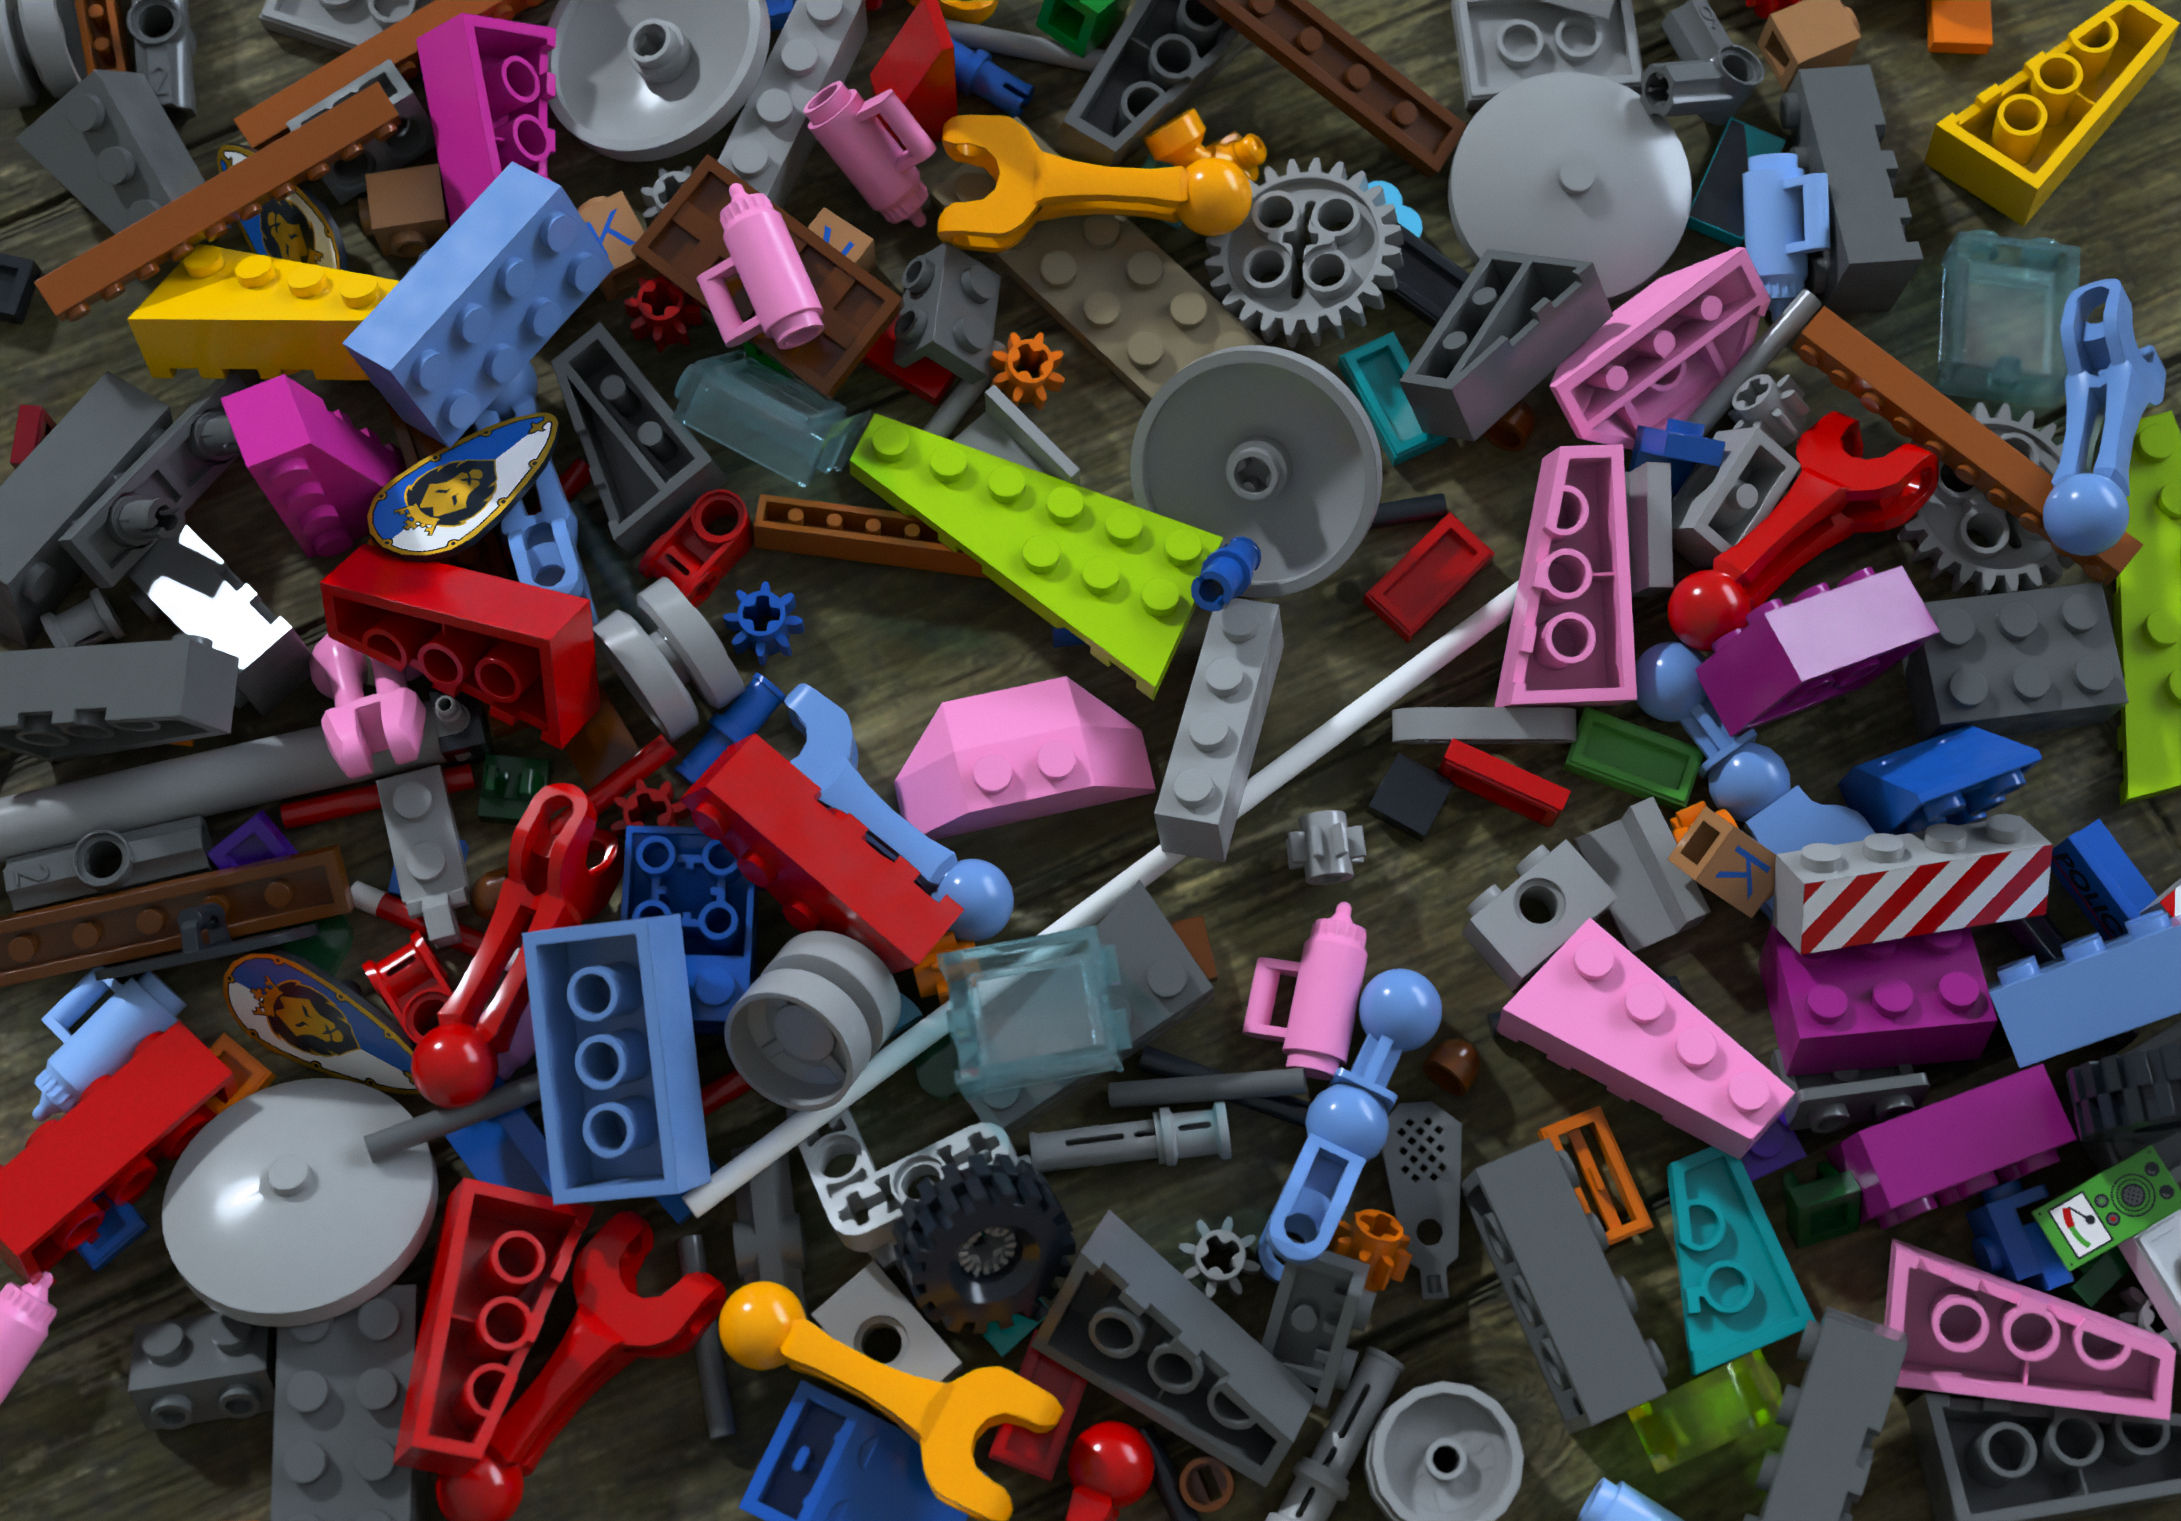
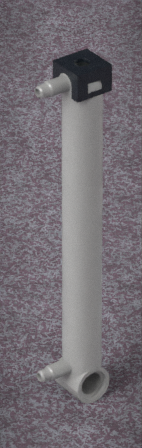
M439 690L429 692L430 701L422 702L426 707L423 741L417 761L397 765L390 749L373 754L374 772L358 779H350L341 770L328 749L322 725L1 797L0 864L5 863L7 858L78 843L86 834L96 830H110L119 834L199 815L208 817L448 762L451 767L485 762L486 754L495 755L487 714L481 700L462 691L455 698Z

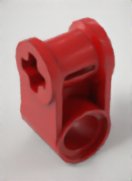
M715 489L707 491L697 499L692 507L669 531L661 535L648 548L639 563L638 572L647 579L655 577L659 580L662 577H667L677 586L692 606L698 608L713 593L720 580L748 553L753 545L754 529L745 503L737 494L729 490ZM733 516L738 519L736 527L728 534L718 536L708 532L710 525L718 517Z
M416 930L410 934V942L384 959L377 963L368 960L361 964L382 1001L391 1013L395 1015L409 1038L418 1044L425 1035V1026L428 1020L440 1011L455 991L448 981L450 979L448 973L420 930Z

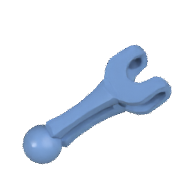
M2118 279L2098 280L2073 290L2066 300L2060 327L2062 348L2068 369V374L2064 381L2067 403L2066 433L2060 463L2051 481L2053 489L2046 498L2043 507V524L2049 538L2056 546L2065 552L2078 556H2091L2105 552L2113 547L2124 535L2129 522V505L2126 497L2130 496L2129 466L2133 439L2144 410L2148 407L2159 405L2164 397L2165 367L2154 346L2147 345L2143 348H2138L2132 325V303ZM2106 303L2103 321L2094 324L2087 322L2091 312L2099 305ZM2105 417L2100 451L2093 473H2091L2095 444Z
M530 361L474 421L472 426L475 432L515 417L542 412L541 406L536 400L538 391L537 375ZM551 457L546 468L535 481L541 512L528 516L521 498L500 522L501 540L512 555L521 583L590 599L592 624L594 625L599 619L576 547L579 535L577 518L565 496Z
M805 683L797 685L787 695L784 702L788 707V716L792 725L803 734L807 742L800 755L789 762L821 788V797L818 802L826 809L835 808L846 814L850 812L869 828L865 835L867 843L892 862H895L901 855L920 871L921 874L914 883L936 902L939 903L947 894L965 909L946 932L954 931L956 939L974 940V942L984 941L998 934L1008 923L1014 906L1012 886L1006 875L998 867L984 860L965 859L958 861L955 852L928 838L892 810L868 786L857 771L859 754L847 713Z

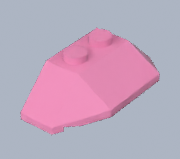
M1737 247L1657 279L1612 312L1613 317L1558 365L1549 387L1577 438L1607 445L1623 444V448L1633 450L1638 425L1666 430L1668 418L1686 421L1753 346L1760 316H1765L1771 301L1746 248Z
M1067 676L942 702L894 781L901 817L932 840L1156 792L1142 730Z

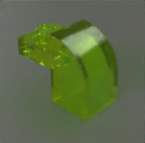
M1759 1348L1667 1391L1668 1393L1631 1408L1626 1412L1658 1474L1774 1421L1773 1419L1777 1417L1783 1394L1777 1376L1769 1368Z

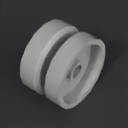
M0 0V108L11 110L36 105L43 85L47 91L60 100L87 77L75 1Z
M662 577L637 594V607L642 619L651 632L649 636L630 614L616 609L593 625V634L600 650L630 694L668 741L673 743L699 724L697 707L686 690L685 684H688L705 704L717 709H721L746 690L738 671L712 627L702 614L692 606L677 586L667 577Z
M1441 1381L1412 1389L1379 1414L1374 1427L1366 1438L1362 1467L1370 1497L1389 1521H1494L1507 1511L1521 1485L1524 1454L1516 1425L1498 1401L1473 1386ZM1436 1449L1439 1452L1449 1449L1454 1457L1455 1462L1446 1468L1447 1473L1438 1471L1433 1464V1454Z

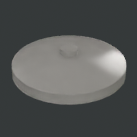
M559 0L547 27L556 28V48L548 52V72L556 75V97L549 100L548 103L558 120L569 132L589 149L606 157L622 161L645 162L669 158L688 151L721 130L739 112L752 94L763 71L769 50L770 17L766 0Z
M1558 72L1538 75L1511 85L1494 96L1475 114L1466 127L1452 160L1448 180V203L1452 224L1464 251L1473 264L1477 265L1487 249L1593 262L1609 304L1628 297L1641 289L1657 275L1673 254L1685 231L1691 208L1692 184L1688 160L1679 138L1666 118H1663L1661 115L1649 116L1640 101L1641 95L1632 89L1610 79L1587 73Z
M1263 345L1229 347L1202 356L1185 366L1157 391L1147 405L1138 423L1131 449V485L1137 507L1223 537L1222 548L1226 543L1229 544L1232 538L1242 536L1253 540L1258 545L1261 551V563L1257 570L1253 571L1251 584L1240 595L1243 597L1269 598L1289 595L1310 588L1325 580L1351 557L1363 541L1373 523L1381 497L1383 473L1380 446L1372 423L1359 400L1336 375L1324 366L1308 357L1278 347Z
M312 1078L281 1083L262 1089L234 1103L214 1117L191 1140L181 1154L171 1173L163 1199L162 1227L165 1243L171 1259L186 1285L199 1299L219 1313L245 1323L269 1327H290L324 1321L359 1307L387 1288L413 1261L431 1229L438 1202L437 1169L427 1142L372 1162L363 1137L413 1119L412 1115L393 1098L367 1085L341 1079Z

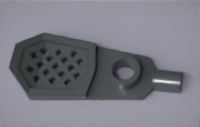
M1432 1101L1399 1103L1388 1116L1390 1127L1386 1144L1380 1151L1389 1194L1392 1199L1395 1218L1401 1223L1404 1235H1408L1411 1238L1406 1251L1413 1255L1410 1264L1420 1269L1422 1300L1448 1299L1446 1267L1457 1259L1459 1255L1462 1123ZM1426 1119L1431 1122L1429 1126L1424 1123ZM1407 1120L1413 1124L1411 1127L1406 1124ZM1436 1127L1442 1131L1440 1134L1434 1131ZM1418 1128L1423 1131L1421 1136L1416 1132ZM1401 1130L1405 1134L1403 1136H1400L1397 1132ZM1428 1137L1433 1140L1431 1144L1426 1141ZM1410 1138L1415 1141L1413 1145L1407 1142ZM1420 1146L1425 1150L1423 1154L1418 1151ZM1438 1146L1444 1149L1441 1153L1436 1149ZM1401 1148L1407 1151L1405 1155L1399 1152ZM1430 1155L1435 1158L1433 1163L1428 1160ZM1411 1157L1417 1160L1414 1164L1409 1160ZM1440 1164L1445 1167L1443 1172L1438 1168ZM1422 1165L1427 1169L1425 1172L1419 1169ZM1403 1166L1408 1169L1406 1174L1401 1171ZM1432 1174L1437 1177L1435 1181L1429 1178ZM1413 1175L1418 1178L1416 1183L1411 1179ZM1431 1221L1438 1226L1440 1239L1437 1244L1425 1245L1420 1242L1416 1234L1417 1226L1420 1222Z

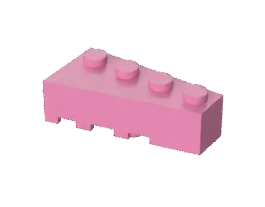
M1623 444L1560 446L1542 458L1494 707L1569 708L1618 706L1637 700Z
M1590 917L1502 1008L1497 1026V1031L1501 1035L1516 1043L1518 1040L1525 1042L1547 1054L1546 1058L1569 1071L1571 1068L1578 1070L1606 1085L1607 1091L1628 1102L1632 1099L1661 1114L1662 1120L1738 1160L1751 1149L1782 1115L1795 1094L1790 1087Z
M1892 1238L1884 1326L1907 1333L1908 1347L1896 1386L2170 1420L2176 1351L2164 1336Z

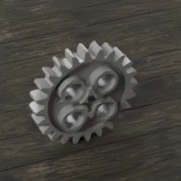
M1316 157L1312 160L1308 172H1300L1295 160L1290 159L1287 165V174L1278 177L1276 172L1270 166L1264 168L1265 184L1258 186L1255 182L1249 180L1253 198L1250 212L1245 221L1237 229L1226 235L1206 238V245L1212 257L1205 260V265L1209 277L1214 279L1210 284L1216 300L1224 299L1222 301L1224 309L1230 311L1235 317L1240 315L1239 320L1244 328L1253 331L1261 324L1264 341L1269 344L1275 339L1279 331L1285 332L1289 348L1296 346L1301 333H1309L1314 346H1320L1322 330L1328 328L1341 340L1345 338L1344 321L1350 318L1356 324L1364 327L1367 325L1363 311L1366 305L1379 310L1385 307L1382 293L1378 288L1386 290L1397 288L1395 272L1392 269L1403 267L1402 252L1398 247L1404 244L1400 225H1395L1398 222L1395 207L1393 204H1385L1384 191L1380 185L1368 189L1365 172L1360 171L1347 181L1344 162L1341 161L1331 169L1329 174L1323 173L1320 159ZM1314 206L1308 225L1312 244L1306 246L1305 215L1307 208ZM1278 219L1290 220L1286 225L1279 228L1268 227ZM1338 222L1350 223L1340 231L1327 230L1331 225ZM1303 258V293L1300 298L1294 299L1301 277L1296 260ZM1269 273H1281L1280 277L1272 282H1258ZM1327 277H1342L1338 283L1332 286L1323 287L1318 285Z
M1983 402L1977 403L1970 412L1972 417L2052 477L2054 476L2060 463L2063 443L2056 446L2051 441L2057 425L2051 423L2039 432L2033 429V411L2029 410L2019 422L2012 421L2009 404L2004 403L1995 416L1990 418ZM1912 440V441L1909 443V444H1915V445H1917V446H1919V447H1922V446H1920L1918 443H1916L1914 440ZM1939 461V478L1935 492L1908 520L1909 523L1897 535L1899 541L1916 539L1919 543V547L1910 558L1912 562L1921 561L1927 557H1930L1935 562L1929 574L1930 579L1938 578L1945 571L1953 574L1951 586L1952 592L1955 593L1967 581L1974 582L1976 596L1987 595L1993 585H1996L1999 594L2017 592L2018 585L2023 591L2036 590L2042 586V580L2050 585L2055 583L2064 574L2062 567L2070 569L2075 563L2069 557H2063L2056 553L2051 544L2040 535L2023 528L2019 520L2007 510L2000 509L1990 503L1987 496L1975 486L1962 482L1956 476L1955 471L1942 461ZM1946 475L1956 479L1962 486L1963 492L1959 493L1947 488L1942 482L1941 476ZM1966 530H1975L1984 535L1988 541L1989 548L1979 547L1974 544L1968 537ZM2008 541L2014 546H2016L2018 549H2013L2009 545Z

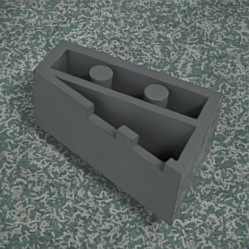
M95 69L14 139L114 234L119 233L205 182L143 73ZM230 224L227 225V227L229 228V232L230 230H232V227ZM224 235L213 241H208L207 238H205L198 243L204 245H213ZM171 258V259H169V260L166 261V262H181L183 259H181V260H179V261H174V260Z
M1487 249L1399 380L1422 432L1476 441L1613 317L1593 262Z
M600 322L551 361L575 432L580 436L590 465L588 469L594 486L598 489L609 519L607 523L613 540L631 557L635 558L673 527L700 496L707 491L721 488L730 480Z
M186 524L181 533L176 537L170 539L160 538L126 573L128 578L137 587L129 595L130 599L153 623L156 624L165 616L179 630L175 635L195 634L213 640V648L240 658L234 706L238 710L249 702L264 718L311 676L309 666L311 652L294 629L281 616L277 618L261 602V597L247 583L244 584L228 568V565Z

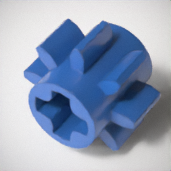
M767 581L763 582L760 591L749 595L738 590L736 592L739 602L738 613H727L723 616L727 629L741 631L734 636L731 642L734 652L740 654L749 648L757 654L760 665L766 664L769 655H774L780 651L788 657L793 655L789 643L790 634H800L805 629L802 618L787 616L796 607L793 593L785 594L779 598L771 593ZM762 616L773 617V620L768 622L766 631L760 632L755 630L756 626H760Z

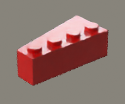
M362 544L320 581L328 637L400 672L407 666L413 667L423 672L433 682V688L453 698L461 691L491 705L489 715L511 726L520 719L543 730L541 740L562 750L601 708L590 599L436 561H404L385 554L379 547Z
M756 733L728 746L679 799L692 812L691 818L696 827L709 838L719 840L735 856L741 873L753 884L765 888L783 906V914L792 926L803 933L829 931L850 937L866 946L878 956L891 974L918 966L965 910L947 894L938 903L917 886L914 881L921 872L901 855L895 862H892L867 843L865 835L869 828L850 812L846 814L841 810L835 808L826 809L818 802L821 797V788Z
M465 1177L446 1198L393 1465L461 1478L482 1459L516 1384L519 1370L530 1347L538 1336L545 1320L543 1319L558 1285L565 1276L572 1260L573 1251L582 1232L586 1229L595 1207L580 1203L553 1205V1197Z

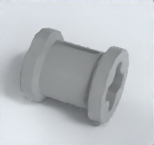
M99 587L90 591V598L57 615L49 611L40 616L45 631L55 648L92 646L110 637L119 640L127 636L120 617L104 591Z

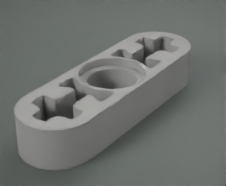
M1416 707L1392 710V742L1410 745H1450L1454 738L1467 745L1577 742L1576 709L1563 707Z

